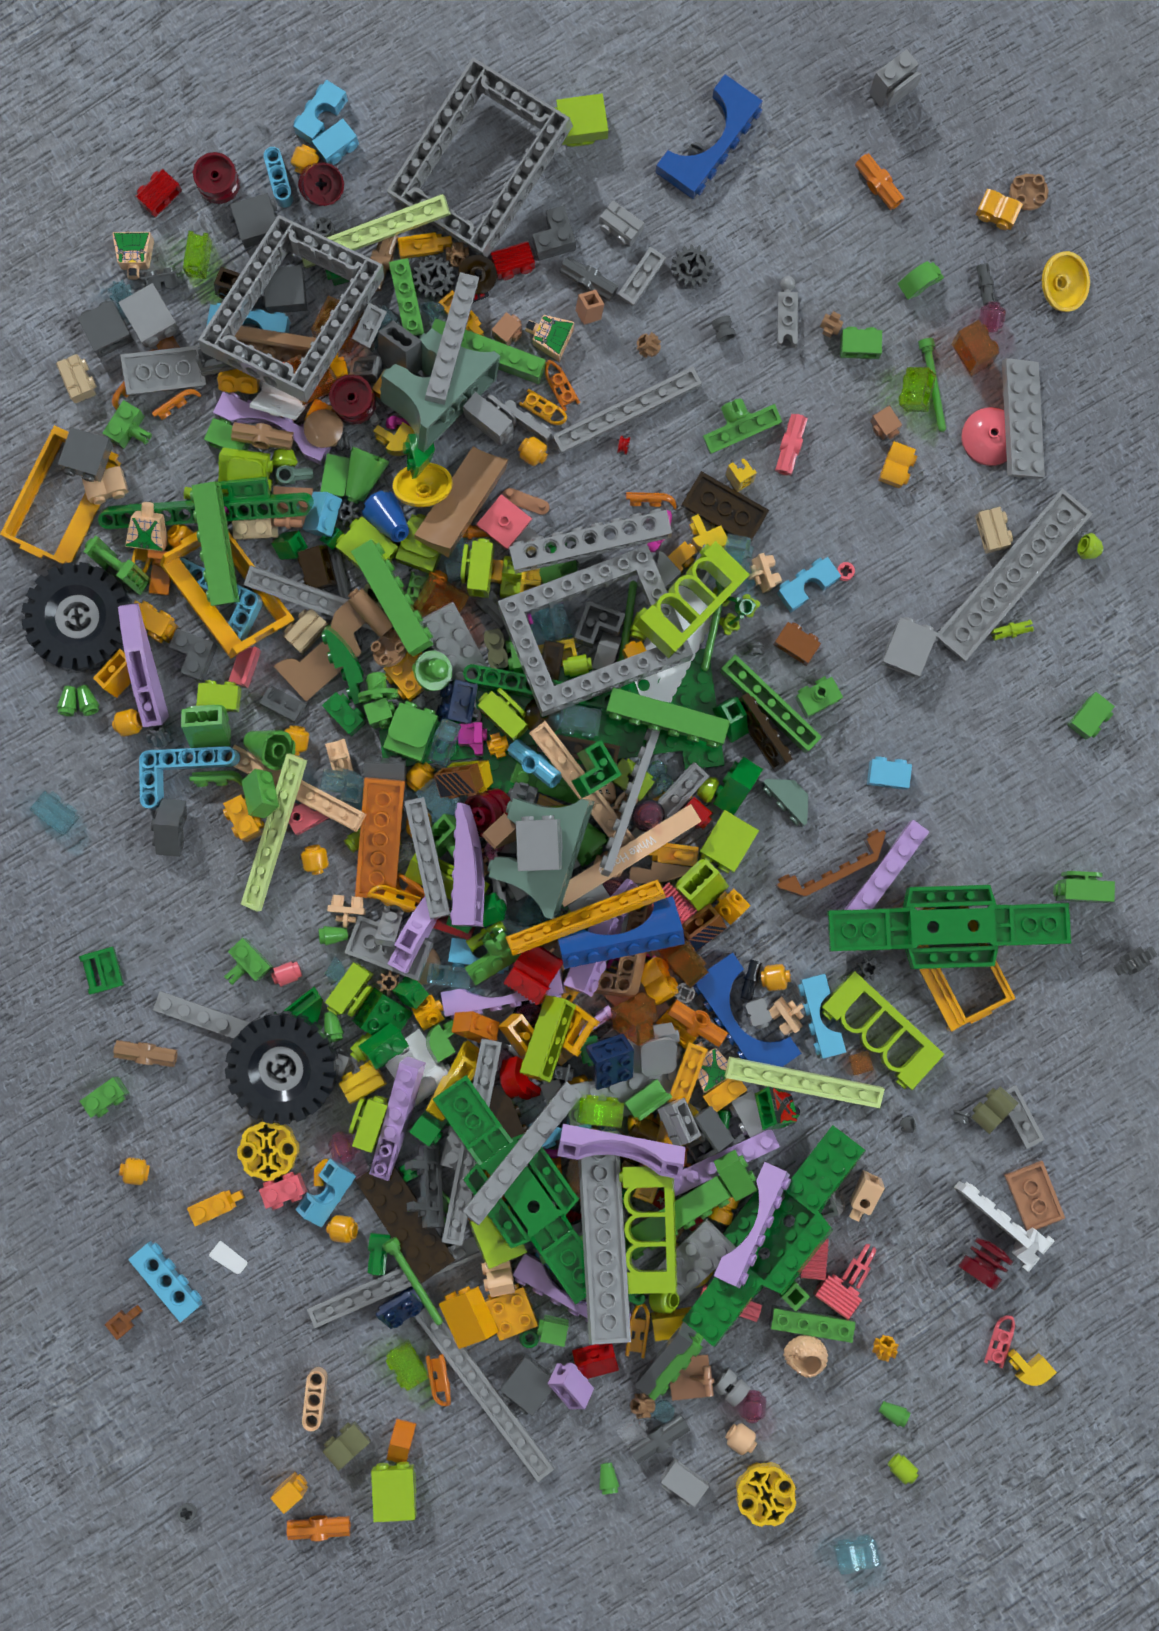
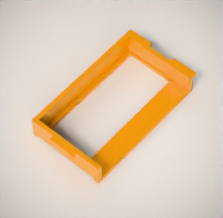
M54 425L0 535L6 540L20 545V549L41 559L45 557L63 565V563L73 562L101 504L95 505L90 503L86 492L54 555L15 538L62 443L66 442L69 432ZM110 453L105 470L121 465L118 461V454Z
M197 532L180 540L181 545L162 556L160 565L230 659L295 620L278 597L251 588L254 593L261 596L263 605L275 619V622L241 641L215 606H211V603L207 600L206 593L180 560V558L201 547V542L199 543L197 539ZM229 533L233 564L242 577L246 579L249 567L254 566V564Z
M959 907L960 909H969V907ZM922 908L920 910H933L935 908ZM975 920L968 922L972 932L978 930L979 926ZM978 943L979 946H989L987 943ZM919 945L917 948H930V947H929V945ZM997 961L995 966L990 968L1005 998L965 1017L941 968L919 969L948 1025L946 1027L947 1031L952 1032L969 1022L972 1024L992 1014V1010L1016 999Z

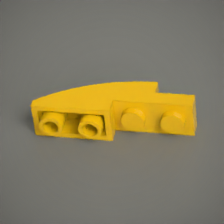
M468 1040L463 1042L448 1074L442 1077L426 1108L427 1112L440 1121H443L445 1117L432 1099L467 1075L470 1081H472L475 1075L480 1049Z

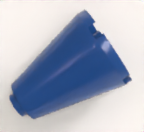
M378 491L365 501L364 511L362 509L363 517L377 530L395 542L402 541L408 536L409 528L400 501L393 492Z

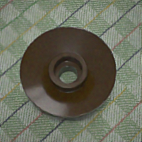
M475 254L468 256L460 264L458 277L460 272L479 277L475 294L486 293L495 285L497 271L494 263L488 257ZM475 270H481L482 275H477Z
M535 699L531 700L525 708L526 716L524 721L530 731L546 721L555 733L563 723V709L547 715L546 718H541Z

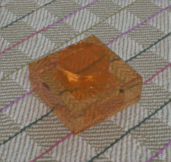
M868 1050L848 1056L854 1076L874 1070Z

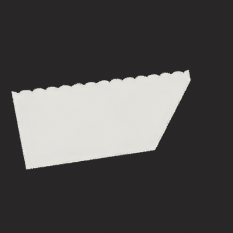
M679 586L678 590L681 597L700 615L708 606L693 591L684 586ZM675 610L684 631L690 623ZM712 615L687 639L693 653L692 659L643 678L650 683L647 691H641L638 688L640 680L635 681L640 695L671 703L672 696L676 694L677 687L682 682L681 679L685 677L686 670L689 669L691 661L695 658V653L699 650L700 644L704 641V636L709 631ZM646 638L643 644L646 651L656 648V646L648 638Z

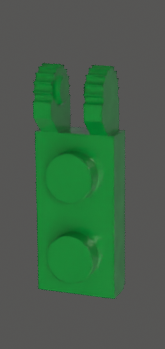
M267 477L219 481L221 489H228V493H222L223 501L268 499L271 496Z

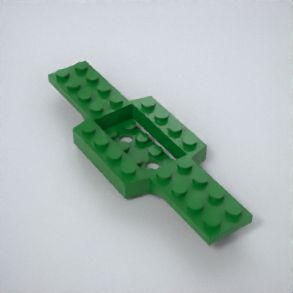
M991 885L906 888L903 908L827 911L829 952L905 949L910 969L995 966L999 946L1071 944L1069 903L996 905ZM987 906V908H971V909H939V910H917V909H916V908ZM970 920L977 921L979 925L977 931L972 932L968 929V922ZM934 921L938 924V931L936 933L928 931L927 925L929 922ZM989 943V946L917 948L919 945Z
M466 1075L432 1100L476 1161L473 1168L463 1178V1181L475 1196L488 1180L482 1169L486 1170L491 1176L524 1133L511 1138ZM541 1147L528 1165L559 1209L554 1206L526 1165L503 1195L527 1228V1234L502 1198L499 1199L488 1213V1217L511 1249L531 1241L576 1305L586 1298L583 1241L565 1215L579 1198L544 1148ZM532 1200L539 1203V1210L536 1213L529 1212L527 1208L528 1203Z
M832 1125L791 1178L788 1189L783 1190L781 1197L784 1194L785 1198L772 1215L774 1217L773 1223L764 1233L766 1237L761 1247L758 1246L755 1253L757 1259L754 1265L750 1266L747 1271L749 1276L745 1285H741L739 1289L715 1277L682 1321L703 1336L709 1344L716 1347L750 1301L764 1287L784 1295L833 1231L821 1212L830 1197L866 1150ZM759 1190L753 1194L723 1233L736 1248L748 1237L755 1224L759 1209ZM787 1215H792L795 1219V1223L791 1227L784 1225L783 1220ZM761 1248L769 1249L770 1255L767 1259L759 1257L758 1253Z

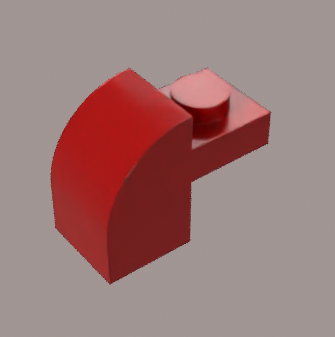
M515 1056L502 1060L500 1081L504 1092L510 1098L519 1096L522 1099L529 1100L540 1096L541 1088L528 1080V1076L520 1073L523 1059Z

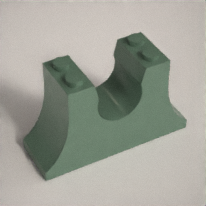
M434 329L423 333L419 338L422 341V371L429 376L432 374L442 335ZM460 347L445 405L425 400L430 377L415 376L408 369L394 364L390 369H386L382 373L380 401L400 414L410 424L417 437L418 448L425 452L464 413L463 406L475 392L481 396L496 381L500 355L495 351L478 352Z
M513 798L512 802L509 801L506 813H508L507 818L514 823L522 821L521 817L534 816V820H542V816L554 815V819H560L563 845L562 869L518 871L516 857L499 856L494 857V860L491 859L488 865L489 877L522 889L538 903L544 917L550 919L557 918L595 801L581 799L566 807L553 808L520 798Z

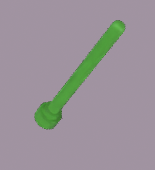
M925 338L918 341L919 350H922V353L925 355L938 430L944 432L946 424L932 354L935 347L934 338Z
M632 580L629 584L619 659L616 662L625 659L622 653L630 639L637 582L635 580Z
M716 580L715 585H717L718 597L725 588ZM723 603L712 615L701 665L703 671L709 669Z
M393 1237L382 1245L386 1253L394 1256L435 1324L441 1325L443 1322L441 1316L402 1255L401 1247L399 1246L401 1243L397 1237Z

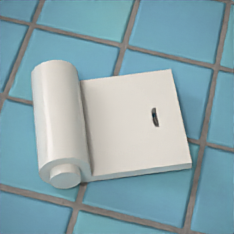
M260 381L262 390L250 403L249 408L268 412L273 416H282L296 420L310 403L311 397L305 403Z
M417 1029L405 1038L409 1046L385 1065L395 1079L399 1063L407 1056L426 1063L414 1107L435 1093L442 1077L447 1075L451 1068L449 1064L445 1065L443 1061L439 1063L434 1062L427 1050L426 1038L420 1029Z

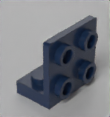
M452 680L446 687L441 689V705H438L436 716L439 718L438 722L451 720L471 724L478 685L460 680Z
M624 1034L586 1046V1052L595 1065L596 1090L633 1078L634 1049Z
M410 1286L378 1307L380 1311L376 1313V1316L387 1327L393 1329L401 1326L408 1318L417 1316L425 1306L414 1288Z

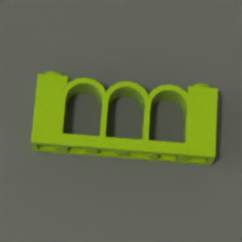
M716 541L711 546L708 544L704 546L699 552L701 554L699 559L692 564L686 575L677 579L668 593L662 595L648 610L644 607L636 615L639 619L634 625L668 659L750 575ZM696 569L706 570L725 588L718 597L697 577ZM679 586L688 587L708 607L699 615L681 597L678 590ZM661 604L672 606L690 623L683 633L664 616L661 611Z
M852 971L820 1006L823 1009L821 1013L828 1020L833 1018L837 1021L839 1019L843 1029L848 1032L859 1033L860 1043L865 1049L880 1053L882 1064L887 1069L897 1072L894 1075L898 1079L896 1083L904 1090L906 1088L913 1090L945 1055L855 971ZM864 993L879 1008L864 1025L853 1029L846 1023L845 1014L857 998ZM885 1012L900 1027L884 1045L873 1048L867 1042L866 1033L871 1025ZM904 1032H907L921 1046L905 1064L900 1067H894L888 1062L887 1052Z
M625 1166L623 1171L619 1172V1181L623 1183V1188H628L624 1195V1205L627 1211L632 1214L625 1223L624 1229L626 1238L633 1244L626 1253V1266L629 1269L627 1271L628 1294L676 1293L677 1260L674 1178L660 1176L647 1166ZM664 1187L665 1212H640L635 1210L630 1203L631 1193L636 1188ZM639 1217H665L666 1241L637 1240L631 1233L632 1222ZM666 1246L667 1270L643 1271L633 1265L631 1257L634 1249L638 1247Z

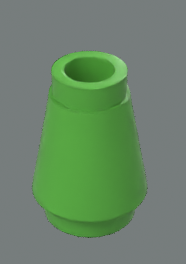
M88 685L79 686L76 690L80 712H83L84 716L96 714L99 711V703Z
M64 686L56 707L59 715L72 717L74 712L77 711L75 687Z
M329 926L318 928L320 944L327 946L348 940L347 928Z
M332 1012L325 1013L324 1035L328 1033L333 1042L342 1040L344 1032L338 1016Z
M883 1401L878 1411L897 1427L901 1426L903 1428L911 1414L906 1411L907 1408Z
M612 1462L600 1464L599 1489L602 1490V1495L618 1493V1487L620 1486Z

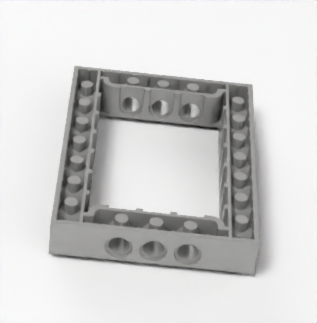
M472 58L387 189V193L393 200L406 208L431 199L424 194L421 187L482 93L541 129L540 132H537V137L530 148L525 150L526 154L519 165L514 167L515 171L508 182L503 184L504 188L497 199L492 201L493 205L486 216L483 215L481 218L482 222L477 229L471 221L459 217L452 209L449 210L451 215L430 222L460 243L463 242V245L469 247L477 254L488 257L573 125L570 118L480 61Z
M278 215L198 339L201 351L307 403L384 279L383 265ZM288 251L350 281V285L344 295L341 294L336 308L331 310V316L324 326H321V332L318 337L310 344L311 348L308 353L300 360L301 364L295 374L291 364L283 363L273 358L271 354H264L256 350L254 346H248L234 337Z
M648 545L498 601V610L542 717L612 691L613 687L620 688L692 659L693 653L686 640L669 659L656 647L554 686L526 616L529 614L532 616L537 611L548 607L551 609L554 605L567 600L570 602L572 598L585 593L587 595L591 594L593 590L604 586L607 588L609 584L620 580H628V577L638 574V586L642 588L646 597L645 603L651 607L662 595L667 593V590ZM661 604V611L664 616L683 633L684 631L675 609L668 604Z

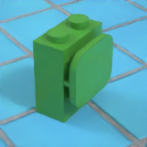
M406 701L403 704L400 702L391 721L383 748L422 763L439 718L433 710L424 708L423 711L417 709V705Z
M203 705L181 709V728L190 748L231 746L229 716L224 706Z
M1062 872L1061 877H1068L1069 879L1058 880L1057 884H1054L1053 894L1056 896V901L1109 903L1114 902L1115 881H1099L1096 878L1103 877V873Z

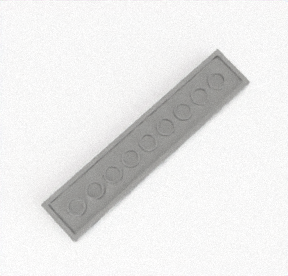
M1062 488L939 630L936 639L965 662L1093 513Z
M604 1131V1132H609V1133L618 1134V1131ZM588 1156L579 1159L578 1163L589 1345L631 1342L622 1188L619 1181L620 1156Z

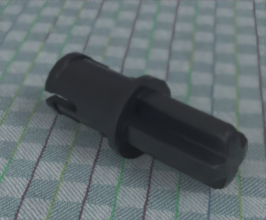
M749 960L746 977H743L745 981L741 992V998L744 1000H752L756 983H759L757 979L762 965L759 961Z

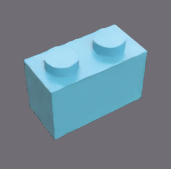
M342 118L315 138L312 144L325 163L334 165L341 160L342 156L353 152L357 145H359L356 134Z
M313 492L314 504L306 515L303 530L316 536L332 537L342 499L328 492Z
M875 757V759L869 762L867 785L907 790L910 787L912 764H907V760L895 759V762L887 761L885 757Z

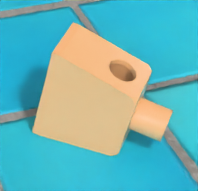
M865 1170L862 1171L850 1198L851 1207H853L849 1215L850 1218L860 1222L864 1213L867 1215L872 1214L885 1189L882 1178Z

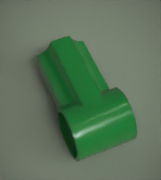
M370 1233L368 1274L385 1275L388 1253H386L382 1245L391 1239L390 1235Z

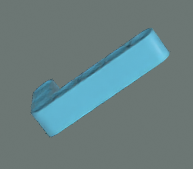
M180 558L197 581L196 574L199 571L203 573L205 568ZM202 576L197 583L208 590L207 582H205ZM237 584L240 602L235 603L237 606L228 624L234 632H237L239 639L243 641L247 638L263 601L258 594ZM254 596L255 603L249 606L248 599ZM245 614L247 617L246 622L240 624L239 619L241 615Z
M226 746L144 751L139 758L141 805L152 810H156V807L160 806L161 800L164 798L163 770L232 767L240 761L239 752ZM228 752L232 753V758L230 761H226L225 756ZM212 753L213 758L207 763L206 756ZM192 754V762L187 763V756ZM170 755H173V762L171 764H168V757ZM153 756L154 762L152 765H149L148 759ZM154 776V783L149 785V778ZM154 795L155 802L150 805L149 798Z

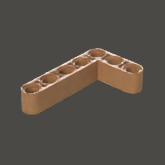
M652 904L646 905L643 912H641L642 907L630 911L626 932L642 925L650 917L654 908ZM647 952L620 957L617 974L602 973L598 981V988L594 993L626 998L636 996L639 991ZM633 964V968L628 971L629 966ZM611 981L610 986L606 988L607 983ZM629 983V987L624 990L625 985Z

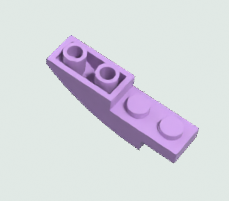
M425 897L416 907L394 944L396 948L388 962V965L406 974L425 937H429L438 919L430 920Z

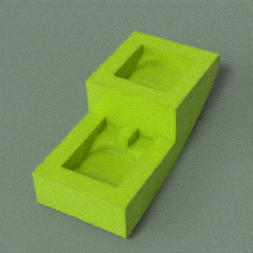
M511 556L504 557L500 598H507L520 593L522 573L515 574Z

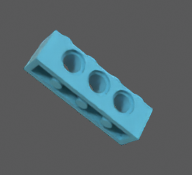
M150 1241L128 1260L181 1323L203 1304L201 1301L202 1297L196 1290L192 1291L187 1285L189 1282L183 1274H178L172 1260L166 1259L163 1256L162 1248L157 1243ZM152 1259L156 1260L159 1264L157 1270L152 1269L150 1266ZM164 1275L170 1276L172 1279L171 1285H166L163 1282ZM177 1291L184 1293V1301L176 1298Z

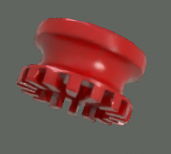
M622 435L620 436L617 453L624 452L627 455L630 437L625 439Z

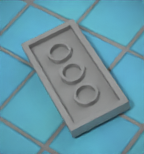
M200 345L120 354L126 395L206 386L205 375H201V370L195 356H199L197 349Z
M454 602L423 618L424 620L421 622L424 628L428 627L433 635V638H431L434 643L432 645L433 650L443 653L451 663L452 678L450 681L460 680L465 682L463 671L470 664L488 667ZM469 671L467 673L469 679H475L478 676L476 671Z
M359 915L344 953L419 981L433 943L424 940L408 973H403L388 965L396 946L389 947L374 944L379 923Z
M707 1218L676 1247L677 1293L679 1295V1302L718 1267L722 1256L736 1249ZM666 1258L653 1270H667Z

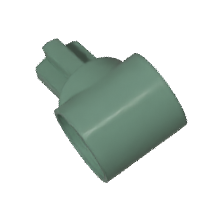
M284 465L277 469L274 477L279 485L286 486L288 484H295V481L312 480L314 473L312 468L294 469V466ZM279 472H288L289 480L284 481L280 479Z

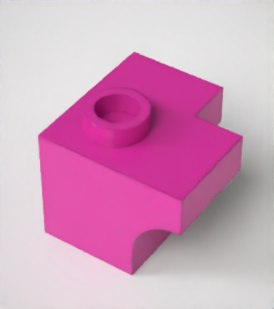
M482 722L458 724L459 746L472 748L475 756H484L483 741H487V729H483Z

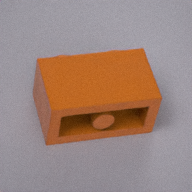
M473 1011L455 1012L452 1033L481 1043L482 1038L497 1041L500 1022Z

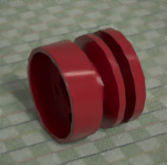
M315 163L303 169L299 176L298 187L300 194L310 204L327 206L334 204L340 199L344 190V180L340 171L333 165ZM319 179L320 182H323L324 184L322 187H320V190L319 187L315 185L316 182H319Z
M976 1237L975 1242L982 1246L981 1249L978 1250L971 1246L970 1249L976 1254L975 1258L965 1255L958 1266L995 1291L1002 1281L996 1274V1271L1000 1270L1007 1273L1008 1270L1001 1266V1263L1004 1261L1012 1266L1013 1261L1006 1252L991 1242Z

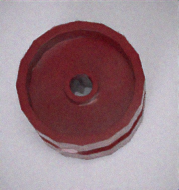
M211 152L201 156L194 164L192 172L194 182L205 200L214 204H223L234 199L239 191L240 180L236 168L229 157L222 153Z
M354 374L344 375L332 384L329 392V401L343 422L355 425L362 424L371 418L376 409V397L369 383L364 378Z
M492 788L468 797L464 803L470 805L479 837H483L482 834L504 813L508 816L506 808L511 799L500 789Z

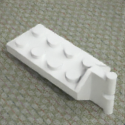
M959 1181L954 1186L956 1190L1016 1241L1012 1253L1024 1263L1022 1267L1027 1272L1040 1259L1035 1254L1037 1250L1044 1255L1054 1243L1050 1236L1045 1238L1033 1227L1025 1231L1014 1222L1011 1224V1218L1003 1211L995 1210L994 1207L996 1205L987 1197L985 1198L983 1195L980 1197L978 1195L980 1191L968 1182L964 1184Z

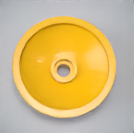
M1070 251L1056 253L1047 261L1043 270L1042 289L1048 303L1058 311L1070 312L1078 309L1084 303L1089 293L1090 276L1088 268L1083 259L1076 253Z
M429 463L416 479H412L411 472L406 467L393 480V492L396 498L402 503L413 507H429L441 502L449 495L453 486L449 471L434 463Z

